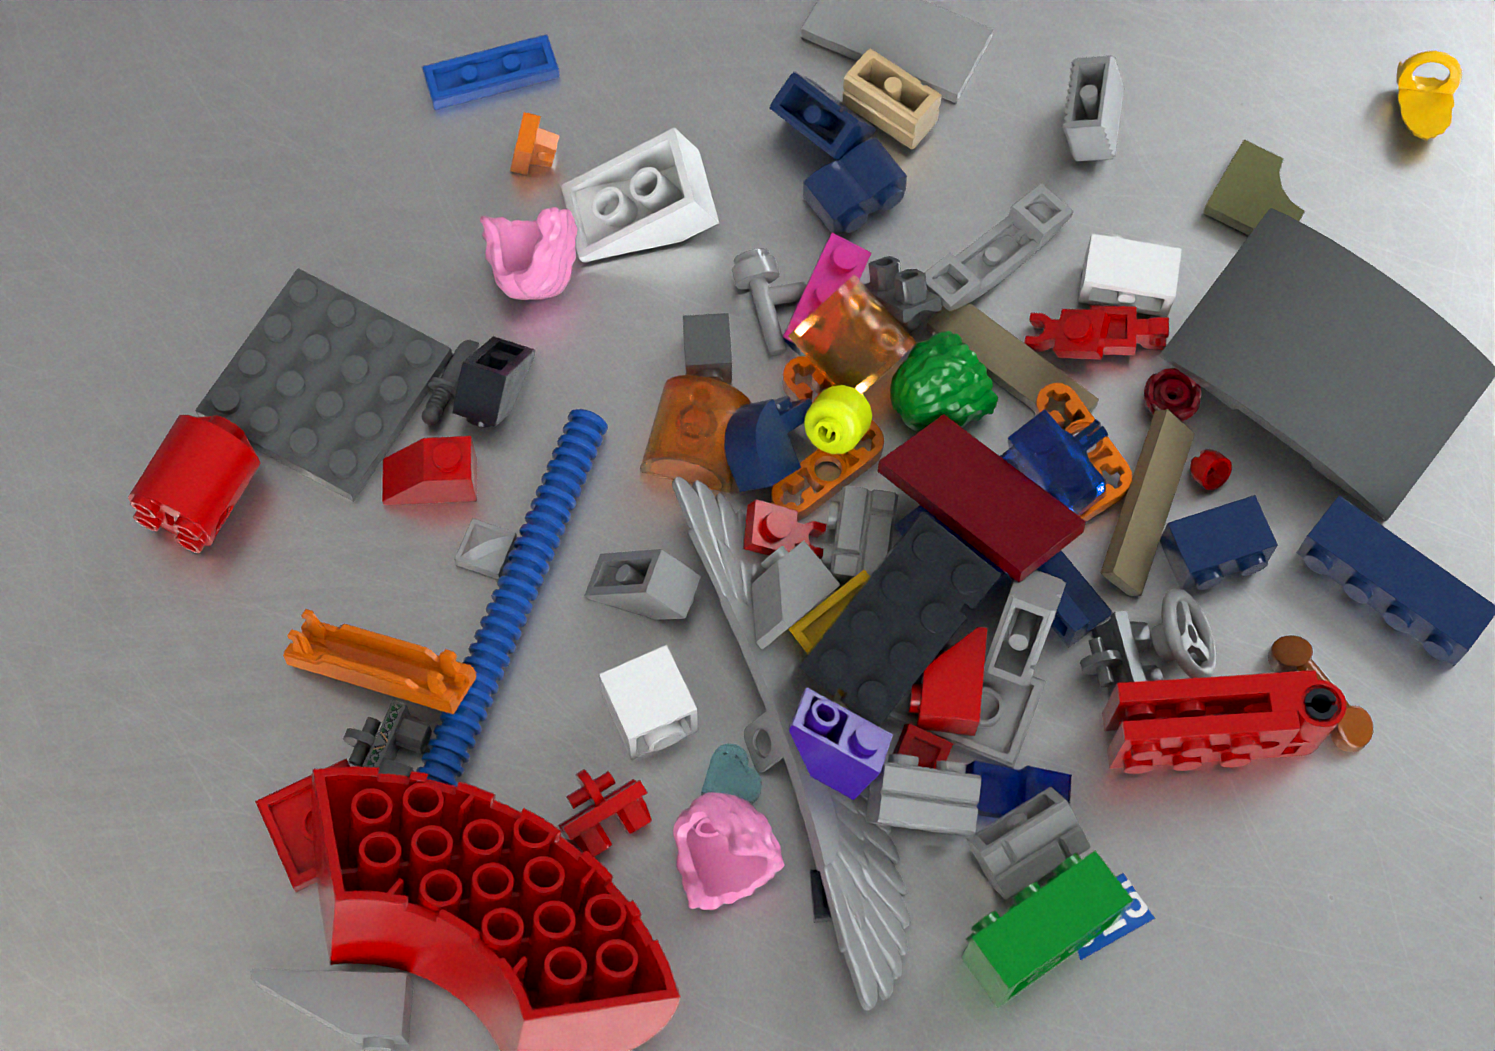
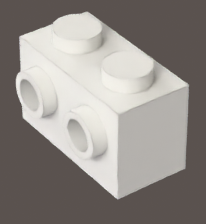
M1111 233L1103 235L1091 234L1084 259L1078 302L1099 306L1136 307V312L1168 317L1176 297L1182 249L1169 247L1167 244L1159 241L1146 243L1128 240L1120 235Z

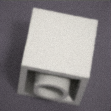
M667 645L599 674L602 697L631 760L649 752L667 748L683 737L698 731L697 707Z

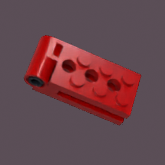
M1316 670L1117 683L1102 712L1104 731L1117 730L1107 749L1109 769L1124 768L1125 773L1139 774L1153 770V766L1172 765L1174 770L1186 771L1201 767L1203 762L1221 761L1223 767L1232 768L1248 765L1251 763V759L1306 756L1313 753L1343 719L1347 709L1346 699L1343 692L1335 684L1326 680H1317Z

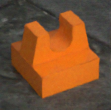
M523 113L510 171L527 175L530 164L552 168L560 135L538 128L541 116Z

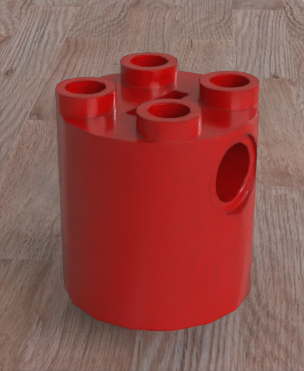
M179 415L128 496L130 505L136 509L133 515L134 520L152 531L157 532L162 527L177 535L175 538L176 542L192 552L200 553L204 546H211L222 525L261 464L244 431L235 423L218 415L210 417Z

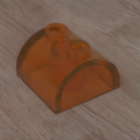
M855 274L788 335L833 386L845 385L855 388L861 394L881 378L917 343Z
M680 375L668 379L662 390L641 462L640 472L674 480L676 477H682L689 484L699 480L707 485L709 489L730 493L734 477L725 454V432L733 413L742 405L751 404L750 399L735 387L708 377Z

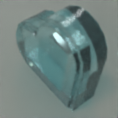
M727 743L714 751L701 795L709 792L730 794L749 801L751 805L758 800L761 795L762 781L760 775L754 769L748 767L749 759L742 747Z

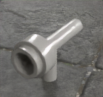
M763 248L743 252L734 258L735 265L732 267L736 287L738 289H751L769 355L782 354L787 349L774 305L799 301L806 284L798 282L769 287L768 284L775 281L780 275L775 257L769 255V251Z

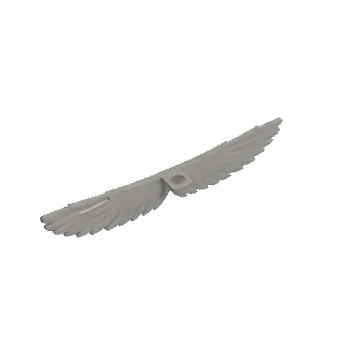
M676 477L672 481V487L690 529L688 534L721 599L720 605L738 640L766 708V711L744 730V739L752 762L758 772L767 771L782 758L786 762L806 825L817 871H820L839 950L844 952L861 1006L864 1010L872 1009L876 1005L878 994L882 1000L890 997L893 992V979L896 980L902 975L900 955L903 956L908 952L903 929L910 925V918L902 899L907 894V890L901 876L893 865L899 862L900 858L896 846L888 836L891 833V828L887 825L867 823L866 812L868 796L870 795L869 785L855 800H852L810 776L788 729L802 692L806 687L831 701L834 700L835 694L833 696L798 667V664L807 653L788 629L763 650L756 643L752 583L766 572L761 563L769 556L743 549L746 525L745 513L740 509L735 514L730 502L722 493L714 496L709 487L701 481L696 480L691 487L682 477ZM760 729H764L770 737L771 749L767 757H764L757 747V735Z

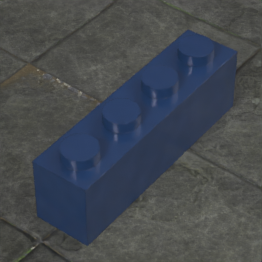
M1340 495L1313 527L1296 552L1304 558V562L1311 570L1332 578L1343 586L1345 593L1350 598L1359 603H1367L1381 613L1386 623L1400 632H1407L1420 641L1424 649L1431 656L1441 661H1447L1453 666L1470 650L1495 616V605Z

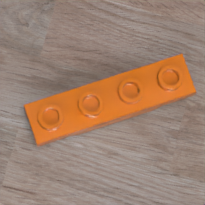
M305 609L301 615L303 619H306L301 626L302 633L293 629L289 632L287 637L293 643L288 645L283 654L287 665L453 715L477 678L474 667L457 662V655L453 651L445 649L438 656L427 647L348 624H342L339 627L320 622L314 612Z

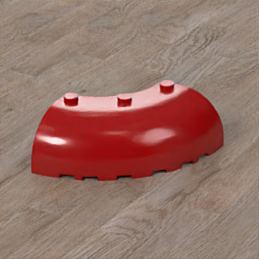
M352 766L313 769L312 828L320 908L330 965L348 963L374 964L400 969L430 980L453 994L476 1014L490 1032L500 1051H631L655 1036L674 1016L681 997L669 962L658 940H653L649 930L641 920L642 912L633 900L628 901L612 882L613 875L587 850L582 853L574 845L562 838V831L553 824L525 808L520 812L496 801V794L459 781L456 787L428 780V774L411 771L409 777L396 774L379 773V768Z

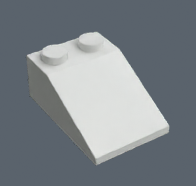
M675 128L561 185L566 208L571 211L578 231L575 243L578 257L582 262L682 242L719 223L700 152Z

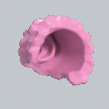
M557 207L544 209L539 213L537 221L514 220L510 222L504 217L491 218L482 216L480 218V222L484 227L482 237L487 244L485 259L493 268L496 284L507 296L519 300H537L555 297L565 289L572 275V264L576 259L575 239L578 231L574 217L569 209L559 210Z
M705 793L693 800L690 808L682 811L674 823L673 835L678 849L676 865L682 875V885L687 892L689 908L695 909L699 907L702 910H714L723 903L732 904L742 897L752 895L756 887L767 884L769 879L775 877V872L782 870L784 867L781 846L777 838L772 834V827L768 823L766 816L758 812L749 801L730 794Z

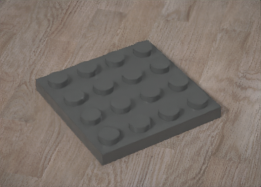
M297 268L195 411L198 417L218 415L230 420L244 431L253 448L354 502L430 391L428 384L431 378L440 376L453 354L451 348Z

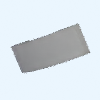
M1041 183L1013 204L1005 219L956 256L949 253L925 271L927 290L940 296L941 304L948 311L958 309L974 301L1007 278L1031 258L1072 217L1074 211Z

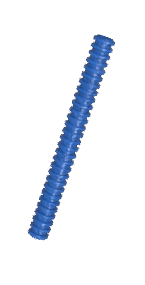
M575 409L569 412V422L563 426V433L565 435H561L558 438L557 444L559 447H556L552 452L554 460L548 462L546 466L548 472L544 473L541 478L543 485H540L536 490L538 498H534L531 501L530 507L533 511L526 513L525 521L527 524H523L519 529L522 537L515 539L514 547L516 550L510 551L508 555L511 563H506L502 569L505 576L498 578L497 585L499 589H495L491 595L494 602L487 604L486 612L488 616L481 618L480 625L483 628L475 632L474 637L477 642L470 644L468 650L471 656H467L463 660L464 664L474 667L477 678L454 715L441 712L439 718L442 724L435 726L433 732L436 738L429 740L427 746L430 752L423 754L421 759L424 767H419L416 772L428 774V780L457 787L456 777L463 776L465 770L461 765L462 763L469 762L470 754L467 751L475 747L476 741L473 737L481 733L482 727L479 723L485 721L488 716L485 708H490L494 702L490 696L491 694H496L499 690V685L496 682L503 680L505 673L502 668L509 666L511 660L508 654L515 652L516 644L514 641L521 638L522 633L519 627H524L527 623L525 614L531 613L533 609L530 601L536 600L539 595L536 588H540L544 583L541 575H545L549 571V564L547 562H551L555 556L552 549H556L560 545V538L558 536H562L566 530L563 523L570 521L571 513L569 510H573L577 504L574 498L580 496L582 492L580 485L586 482V472H589L592 468L591 460H594L598 454L596 448L601 446L603 442L601 435H604L608 430V424L594 412L584 409Z

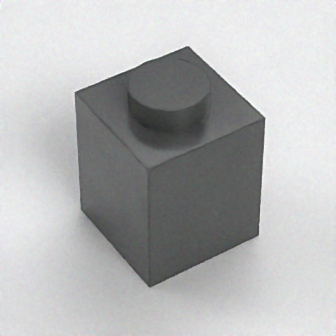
M729 313L683 316L686 385L716 388L723 383H732Z

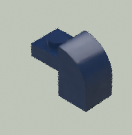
M784 396L775 400L770 399L742 405L733 413L727 424L724 444L727 462L740 492L771 487L801 468L787 433L804 423L806 411L812 405L811 398L791 402L789 396Z

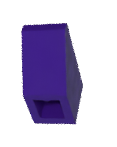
M807 687L802 692L788 729L810 776L852 800H855L880 774L893 734Z

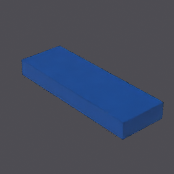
M547 34L422 66L434 110L560 78L559 68Z

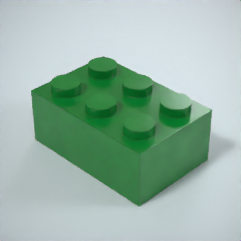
M1096 850L1081 859L1078 853L1071 855L1053 870L1055 875L1046 882L1045 886L1041 888L1037 881L1030 884L1012 899L1014 904L1006 910L1007 913L1000 917L995 910L972 926L971 930L973 933L966 938L968 945L961 959L997 1008L1117 923L1134 901Z

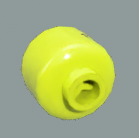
M845 385L832 386L822 391L806 411L804 420L806 435L812 444L821 451L830 454H844L854 449L869 430L873 416L871 406L865 396L855 388Z

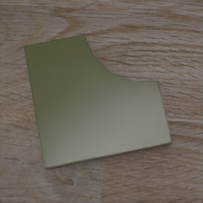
M1244 139L1205 205L1203 213L1250 236L1270 208L1284 213L1299 222L1305 211L1294 204L1282 188L1280 169L1284 158Z

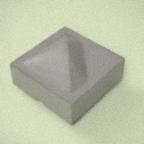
M472 518L454 559L457 566L498 579L503 574L502 569L504 565L508 563V555L514 548L517 534Z

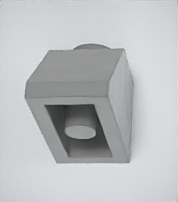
M802 541L790 552L784 546L777 549L761 563L766 572L752 583L755 637L757 645L762 650L841 585L805 541Z
M662 549L600 554L584 596L592 601L653 620L686 619L688 611L694 602L695 591L701 575Z

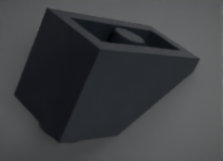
M495 336L490 338L462 362L452 413L465 417L466 421L474 426L496 427L511 413L534 359L535 349Z

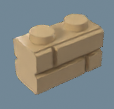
M871 48L863 54L844 77L842 103L911 150L919 144L938 120V108L940 107L942 95L927 85L923 86L920 80Z

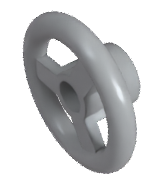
M1172 589L1166 593L1162 601V624L1152 628L1154 648L1162 661L1168 663L1176 660L1181 669L1190 678L1211 677L1216 666V650L1206 617L1197 602L1187 592L1181 589ZM1191 653L1197 655L1201 661V666L1195 663L1190 656Z

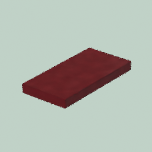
M945 414L879 460L877 472L1019 583L1084 532L1086 524L1084 519Z

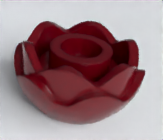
M1177 368L1163 369L1157 374H1152L1147 380L1144 389V401L1151 414L1154 415L1155 411L1168 409L1183 422L1191 418L1200 408L1201 386ZM1172 394L1176 397V399L1172 400L1168 397V395Z

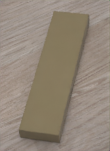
M971 303L952 311H948L942 306V310L938 311L927 322L926 330L932 335L941 331H951L953 334H959L962 338V343L969 345L970 350L977 354L979 362L985 365L987 376L1034 412L1040 390L1051 383H1063L1070 386L1090 413L1098 404L1099 399ZM1050 397L1046 410L1048 412L1057 410L1062 415L1065 422L1064 427L1059 430L1063 432L1072 422L1079 420L1080 417L1076 416L1071 422L1064 412L1067 401L1063 399L1057 402L1053 397Z
M1168 409L1155 411L1100 572L1128 596L1142 595L1195 435L1191 429Z

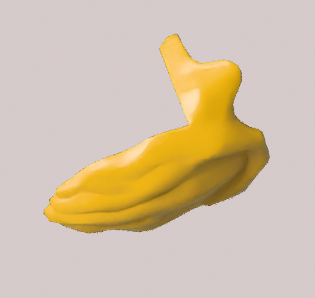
M1421 52L1412 55L1403 64L1400 61L1397 67L1396 82L1399 89L1398 101L1402 120L1414 136L1426 141L1430 138H1436L1437 135H1442L1451 125L1452 109L1455 106L1453 94L1462 80L1460 63L1455 57L1445 52ZM1431 62L1443 64L1450 71L1445 80H1439L1434 77L1413 76L1412 73L1418 66Z

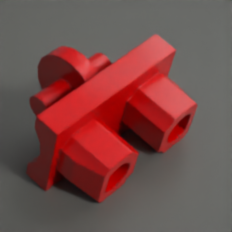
M583 769L576 773V778L581 788L569 794L566 798L573 809L588 800L591 802V805L557 826L566 839H573L582 852L587 850L595 857L612 846L611 841L600 824L606 818L616 814L627 834L639 830L652 821L646 802L642 797L648 792L640 780L635 781V779H632L603 797L601 792L616 784L611 773L607 771L593 780L589 773Z

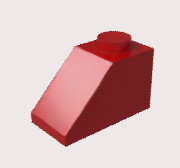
M471 436L422 438L383 459V505L477 501V457Z
M977 627L928 665L923 672L921 684L914 683L911 686L909 712L918 713L917 727L928 731L975 736L980 722L987 628Z

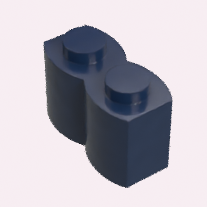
M875 137L857 145L840 160L833 161L811 174L803 181V198L831 233L836 235L844 231L851 233L864 225L870 213L880 209L889 210L903 199L904 192L906 191L907 175Z

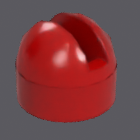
M1205 449L1200 452L1199 457L1195 456L1192 458L1190 471L1195 481L1207 490H1215L1228 480L1232 472V463L1220 452L1213 449Z

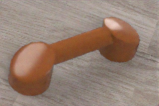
M1295 635L1283 636L1277 639L1270 648L1268 662L1276 673L1316 670L1317 680L1331 682L1312 660V645L1306 639ZM1346 700V713L1330 735L1334 744L1341 750L1357 752L1363 749L1371 740L1373 721L1365 709L1360 706H1351Z

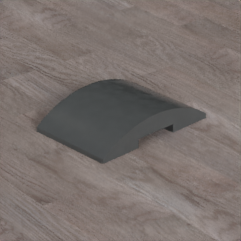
M1273 208L1268 210L1159 355L1233 410L1239 409L1312 462L1310 464L1311 467L1385 521L1391 517L1495 378V366L1456 328L1419 298L1350 250L1313 228Z

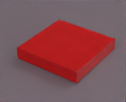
M344 759L327 768L351 766L348 760ZM309 775L255 801L291 885L296 892L317 883L312 828V775Z

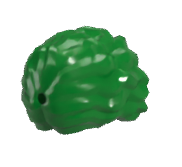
M941 331L931 336L928 340L915 344L907 359L893 375L890 385V399L893 409L901 415L904 423L909 428L919 432L943 414L960 427H964L969 421H979L987 414L992 415L998 402V396L992 390L993 383L991 378L987 376L985 365L979 362L977 354L970 350L969 345L962 343L960 335L957 333L953 334L951 331Z

